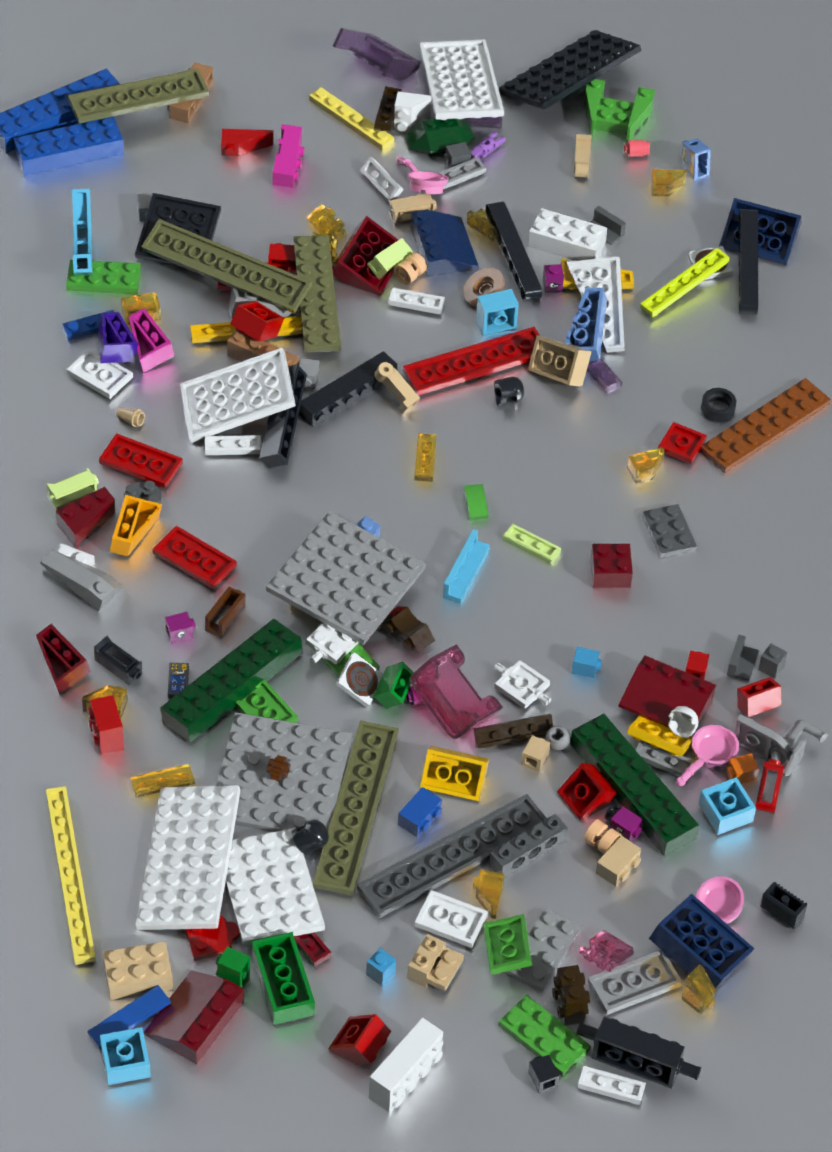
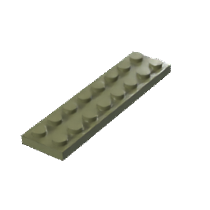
M197 68L68 95V101L80 124L208 97L209 90Z
M329 235L293 237L297 276L312 283L310 290L300 304L305 353L341 351Z

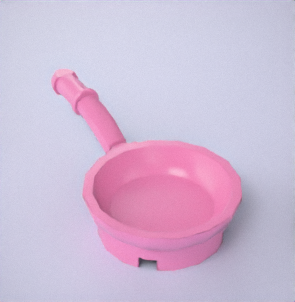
M401 156L397 157V163L408 167L411 171L408 173V180L410 181V189L412 191L421 193L422 190L425 191V194H441L444 192V185L447 184L449 177L440 173L418 171L409 159Z
M708 725L696 731L692 738V748L697 761L686 768L684 773L677 778L676 785L679 787L684 786L685 782L702 766L709 769H715V767L722 769L728 766L729 759L735 758L739 751V741L736 735L730 729L720 725Z
M717 876L710 878L700 886L696 894V898L726 924L735 920L741 913L744 903L743 889L738 882L730 877Z

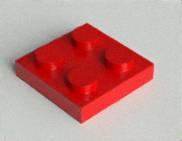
M673 422L660 442L658 451L692 464L701 446L705 443L707 435Z

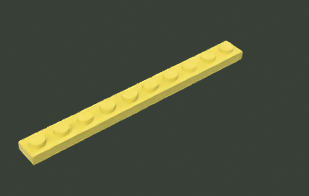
M66 786L46 789L75 965L96 962Z

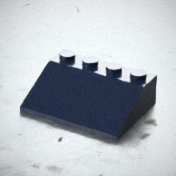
M734 198L719 247L723 246L724 249L739 252L740 209L758 210V258L787 265L802 223L801 215Z
M432 210L411 212V230L418 251L427 263V277L479 269L462 217Z
M690 894L665 917L649 937V940L711 994L729 978L755 949L693 894Z

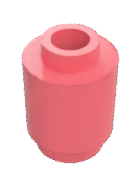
M628 140L627 144H624V154H627L628 157H645V155H649L650 145L648 141Z

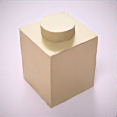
M532 735L522 753L521 765L540 772L549 755L550 742Z

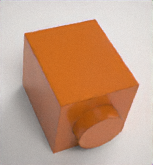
M752 753L729 759L728 768H726V774L729 779L737 777L741 784L757 780L759 767Z

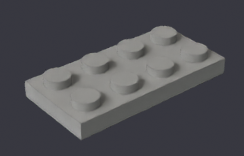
M545 908L528 934L533 966L507 971L505 974L543 992L580 934L582 926Z
M662 950L588 977V983L606 1015L682 986L680 977Z

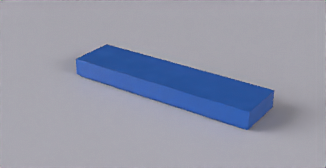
M158 985L88 1030L87 1033L100 1050V1035L133 1029L171 1004L170 999Z

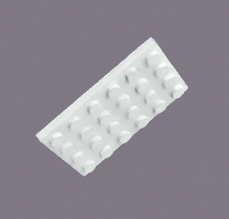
M283 347L180 384L191 442L296 406Z
M295 828L232 840L225 883L243 946L252 945V941L289 932H293L294 936L325 930L324 920L304 854L297 848L291 832Z

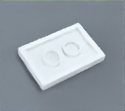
M91 348L67 369L69 376L109 399L133 378V372L117 363H100V353Z
M431 890L415 920L414 926L473 948L488 917V911Z

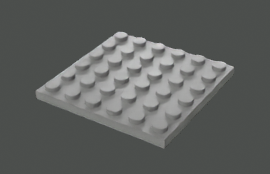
M329 511L266 585V591L364 645L425 570L426 563Z
M235 712L216 786L239 785L241 791L235 825L276 832L297 827L304 829L308 821L319 820L328 830L342 784L353 733ZM277 755L287 757L286 762L291 764L287 778L282 777L280 781L270 779V773L266 772L270 758L275 759Z

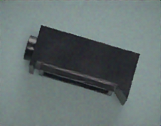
M108 635L94 646L95 661L128 685L138 680L143 674L142 661L139 662L113 643Z

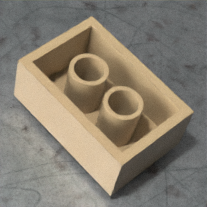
M166 941L103 951V962L110 1001L142 996L158 985L164 992L173 990V977Z

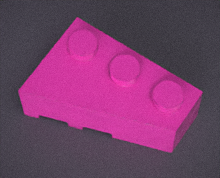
M282 124L281 139L278 141L280 146L278 153H276L273 168V185L293 188L294 182L298 181L299 171L297 170L301 169L302 159L300 158L304 157L305 147H302V127Z
M145 308L129 316L133 335L138 342L137 351L143 373L175 356L170 340Z

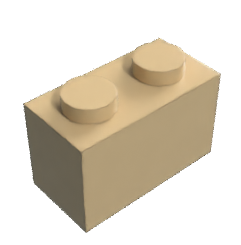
M620 836L597 862L596 874L614 886L620 881H625L629 871L632 868H636L641 861V848Z

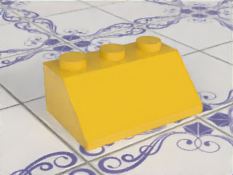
M430 746L426 755L420 788L423 787L427 790L479 801L487 774L489 759Z

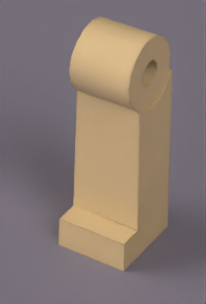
M576 134L575 177L588 178L592 135Z
M383 362L378 366L375 371L376 380L383 383L400 403L398 410L403 415L417 404L420 397L390 363Z

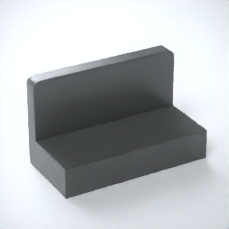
M600 206L594 209V217L590 223L607 227L606 243L613 245L624 236L626 222Z
M738 635L729 662L727 676L750 681L759 650L744 646L746 636Z

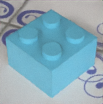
M512 289L478 296L476 322L482 336L517 329L519 303Z
M737 777L701 790L699 806L717 835L753 822L756 807Z
M142 1027L100 1035V1046L108 1085L151 1077L150 1062Z

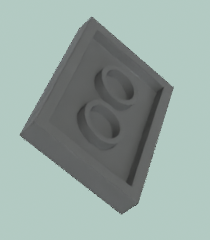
M679 504L643 511L642 517L660 558L697 550V545Z

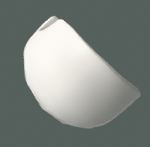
M677 706L671 711L668 726L672 732L680 737L688 738L698 727V716L686 706Z

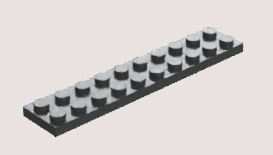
M526 794L357 884V889L376 915L381 918L489 860L492 851L547 818L529 795Z

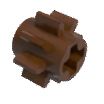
M277 755L275 759L270 758L266 770L271 775L270 779L280 781L282 777L287 778L291 766L290 763L286 762L287 757Z

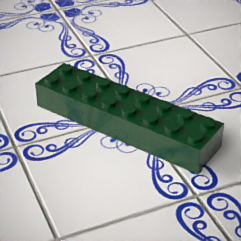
M272 619L161 706L163 724L191 743L234 709L238 700L242 701L257 689L256 686L264 679L266 682L303 654L301 637L277 620Z
M604 713L572 730L570 745L586 764L595 765L618 792L614 798L619 804L642 818V831L664 857L697 839L699 824Z

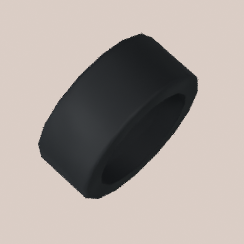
M712 388L703 395L701 411L707 419L713 422H726L734 416L737 401L731 391L724 388ZM718 400L727 403L729 407L719 410L712 408L708 403Z

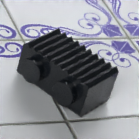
M773 882L763 893L760 907L792 929H795L804 919L807 902L804 903L803 900L794 896L793 893L783 889V886L780 887V884Z

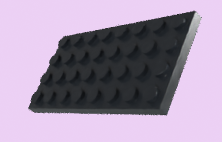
M593 30L573 44L567 45L563 50L554 53L553 56L542 60L536 66L530 67L526 72L517 75L511 81L505 82L504 85L498 88L499 93L545 110L641 52V45Z

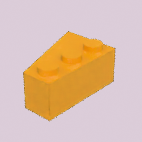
M125 495L112 537L110 552L128 557L159 519L162 504Z

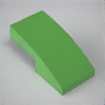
M483 484L465 485L464 493L469 520L488 518Z

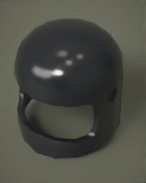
M508 377L494 381L497 406H504L508 397H512L515 403L523 399L524 386L519 378Z
M310 820L306 823L304 829L297 827L291 832L295 845L304 855L312 854L325 846L329 840L328 830L319 820Z

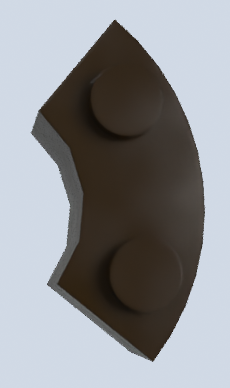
M395 607L383 621L384 630L391 634L407 651L419 653L435 641L428 625L419 621L408 607Z

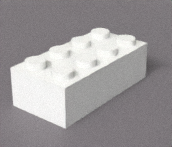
M541 208L530 229L528 246L577 261L598 259L606 243L607 227Z
M422 1018L370 1076L369 1099L388 1112L394 1107L397 1108L403 1101V1096L415 1088L417 1080L420 1077L426 1076L432 1063H437L443 1054V1031Z

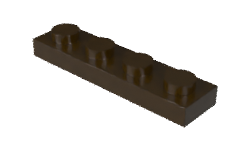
M385 86L374 128L391 132L397 93L401 92L402 89Z
M549 713L473 728L476 748L481 749L530 739L532 735L535 737L546 736L548 730L553 727L552 714Z

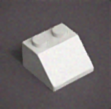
M398 92L395 102L394 131L409 132L421 120L430 119L432 96Z

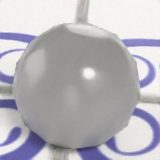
M553 726L546 734V741L550 742V748L557 751L564 750L571 740L570 732L564 726Z

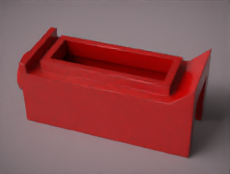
M769 759V762L764 761L755 805L757 811L761 810L775 814L784 765H780L781 761ZM768 770L778 772L772 803L762 801Z

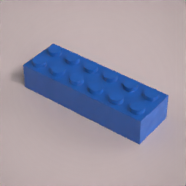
M114 117L13 138L15 155L24 176L124 154L123 138Z

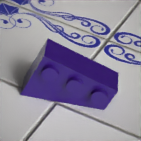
M119 312L102 313L98 329L100 363L134 362L138 342Z

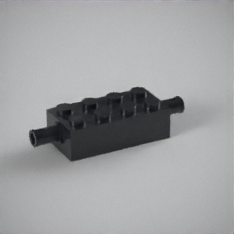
M603 1017L598 1029L583 1022H580L576 1035L594 1041L592 1059L671 1089L679 1073L695 1080L700 1075L702 1067L685 1062L683 1059L685 1046L680 1045L676 1041L663 1039L657 1034L647 1033L636 1026L623 1024L614 1018Z

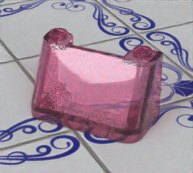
M457 644L431 657L412 674L410 679L415 691L445 732L453 739L462 737L503 708L494 696L488 695L481 699L459 668L464 664L465 657Z

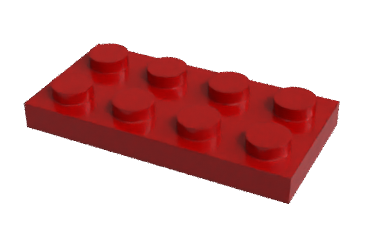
M116 433L99 457V464L144 481H153L155 485L166 489L183 464V458Z
M177 525L153 548L154 555L213 590L237 566L236 560Z

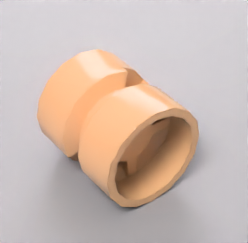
M411 253L404 261H401L394 267L395 276L404 285H409L426 272L427 263L418 253Z
M597 819L586 831L584 842L592 847L597 846V850L605 854L622 834L613 828L608 829L607 824Z

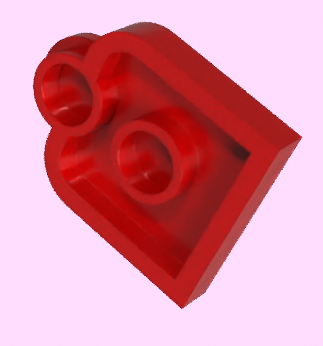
M221 915L218 928L185 929L194 961L218 956L225 951L227 946L232 948V941L236 940L240 935L237 924L232 921L227 922Z

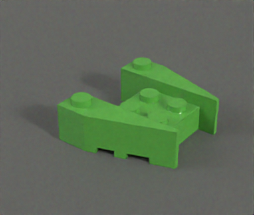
M594 79L586 86L584 101L590 135L593 136L594 130L627 135L626 142L631 140L637 129L641 128L643 122L651 115L655 90L638 87L635 102L605 98V81Z

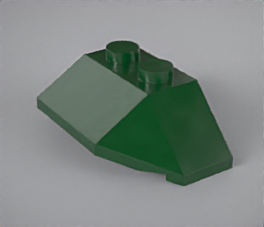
M432 118L421 120L404 136L409 150L431 154L446 151V146L463 142L468 144L474 138V133L470 124L462 119L440 120Z

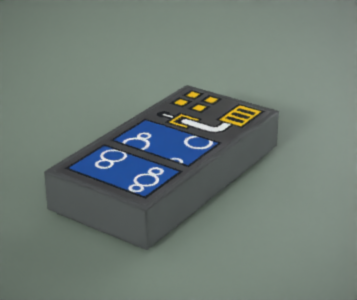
M169 663L168 698L172 699L188 686L189 663Z

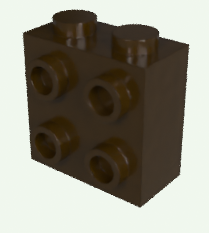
M578 965L557 968V975L553 978L555 988H552L553 999L558 1001V1018H562L563 1024L566 1026L580 1024V1022L585 1023L586 1014H589L588 1003H590V994L584 988V973H580Z

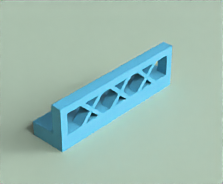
M472 530L444 582L443 598L459 604L464 599L490 548L489 544L477 541V530Z

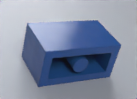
M422 787L398 813V825L418 837L422 831L425 832L429 828L430 822L434 818L437 819L442 813V799Z

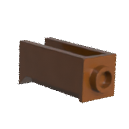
M228 587L205 616V631L222 638L225 630L241 609L245 607L246 594L240 590ZM230 605L231 608L227 611V613H226V614L224 615V617L221 619V621L219 622V625L216 624L217 620L221 617V615L224 613V611H225V610L227 609V607Z

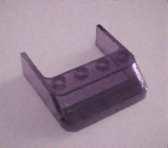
M341 28L333 44L335 48L354 52L353 55L360 59L362 57L365 58L366 63L372 66H379L383 76L391 77L398 81L407 79L419 69L422 63L370 33Z

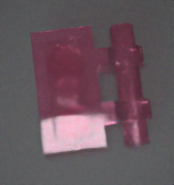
M605 930L589 940L590 947L588 949L582 946L579 950L584 959L589 962L593 961L598 968L609 972L614 969L612 961L620 964L634 954L633 947Z

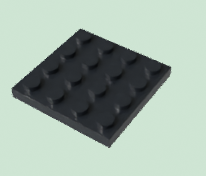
M153 193L135 251V258L179 266L142 250L141 246L157 221L161 219L213 241L221 213V206Z

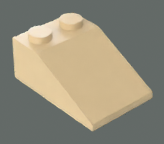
M537 335L528 370L567 385L582 386L592 351Z

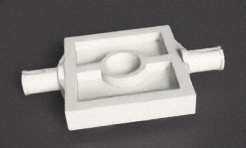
M325 623L320 625L306 639V644L315 651L309 658L313 664H316L320 658L328 659L337 664L359 643Z
M520 660L509 668H505L500 663L495 665L494 670L502 674V677L495 683V689L519 706L526 709L537 699L546 706L550 703L551 698L543 694L550 686V681Z

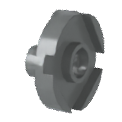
M153 481L137 482L126 486L124 498L125 495L136 498L145 497L147 501L162 503L161 491L155 486Z

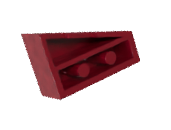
M103 487L56 510L57 526L75 549L80 547V543L85 538H89L97 527H101L115 514V499L106 487Z
M52 624L36 634L59 695L63 694L91 672L87 660Z

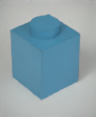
M577 647L573 660L572 674L595 678L596 671H600L602 660L599 659L600 651Z
M381 948L367 960L366 975L381 986L396 973V959Z

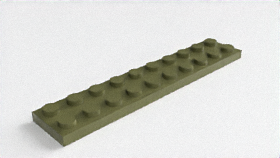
M161 219L157 221L141 246L145 252L294 314L312 286L309 280Z
M360 720L329 825V840L323 846L313 880L314 888L353 896L399 728Z

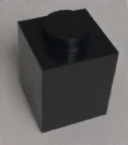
M550 1055L538 1056L529 1061L528 1073L538 1093L558 1087L560 1075Z

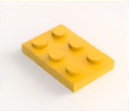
M641 716L629 726L627 734L631 735L634 739L648 742L654 748L667 750L673 756L682 757L692 745V735L688 738L680 737L674 734L670 728Z

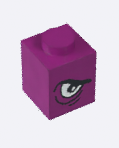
M562 264L544 265L543 285L545 293L563 292L564 274Z
M188 612L165 617V630L171 644L193 638V630L196 629L194 619H190Z
M622 806L611 818L609 829L613 828L631 842L633 838H638L643 830L641 828L642 818Z

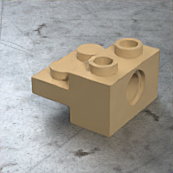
M427 934L408 965L407 979L424 987L430 984L446 991L462 964L464 955L447 948L446 942Z

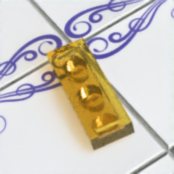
M418 433L414 476L416 481L433 482L436 448L435 434Z
M190 764L131 777V784L135 797L138 798L159 793L160 789L164 787L195 784V779Z

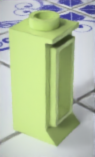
M401 238L377 254L367 265L380 280L390 269L404 261L413 251Z
M86 468L85 472L55 484L46 483L47 495L56 509H59L97 491V484L99 482L97 476Z

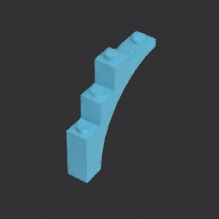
M72 189L73 271L75 276L93 275L90 189Z

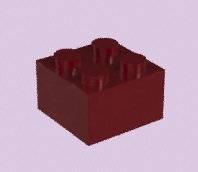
M592 544L590 561L593 588H631L633 571L630 544Z

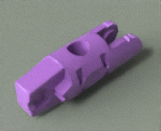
M495 131L472 148L471 159L476 157L479 160L485 158L506 141L505 138L501 136L494 140L498 134Z

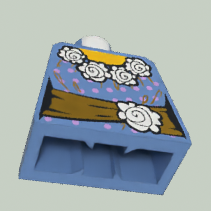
M699 139L683 141L680 145L682 149V163L692 178L697 180L710 176L711 149Z

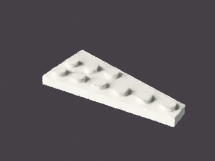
M609 257L566 262L581 297L586 288H604L607 303L602 343L607 353L625 351L620 258Z

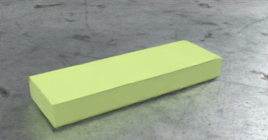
M513 523L502 538V540L549 564H552L561 552L560 547Z

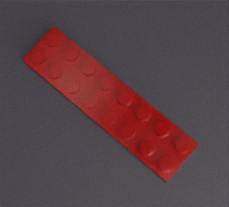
M534 326L404 365L402 371L415 393L419 396L530 362L536 337L539 333Z

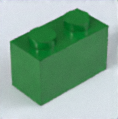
M404 662L387 666L373 697L386 709L403 704L415 673Z
M227 946L225 951L220 953L216 959V976L225 978L244 989L250 979V956Z

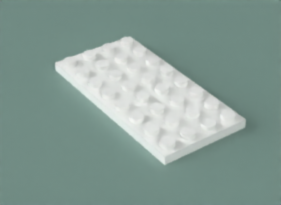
M485 39L420 42L419 49L430 96H432L431 101L436 119L495 118L504 116V109Z
M239 785L160 788L135 924L137 930L218 928L241 791Z

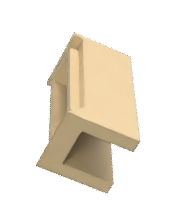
M420 194L389 201L392 208L389 214L394 226L398 222L411 220V212L434 211L437 209L436 201L432 199L430 194Z

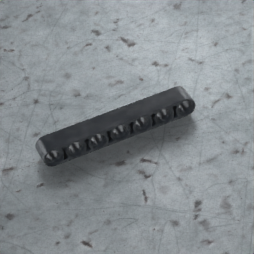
M505 202L486 204L487 218L522 300L527 301L541 298V285Z
M740 209L739 314L757 315L758 210Z

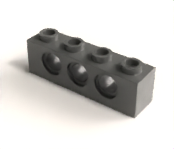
M553 814L490 853L489 867L503 880L565 842L568 827L556 814Z

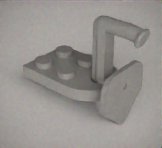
M743 715L738 717L734 732L739 741V747L767 762H769V759L781 761L780 765L789 760L783 770V776L785 777L792 775L803 757L806 740L802 739L795 749L792 748L803 731L818 738L819 742H823L828 737V733H824L803 720H796L785 736L781 737L770 728L764 727Z

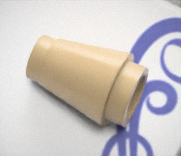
M120 407L116 413L117 418L134 427L141 426L145 420V413L140 409Z

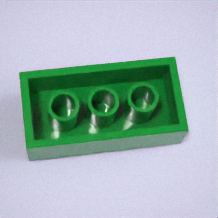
M293 932L252 941V957L273 1025L314 1016L315 1000Z

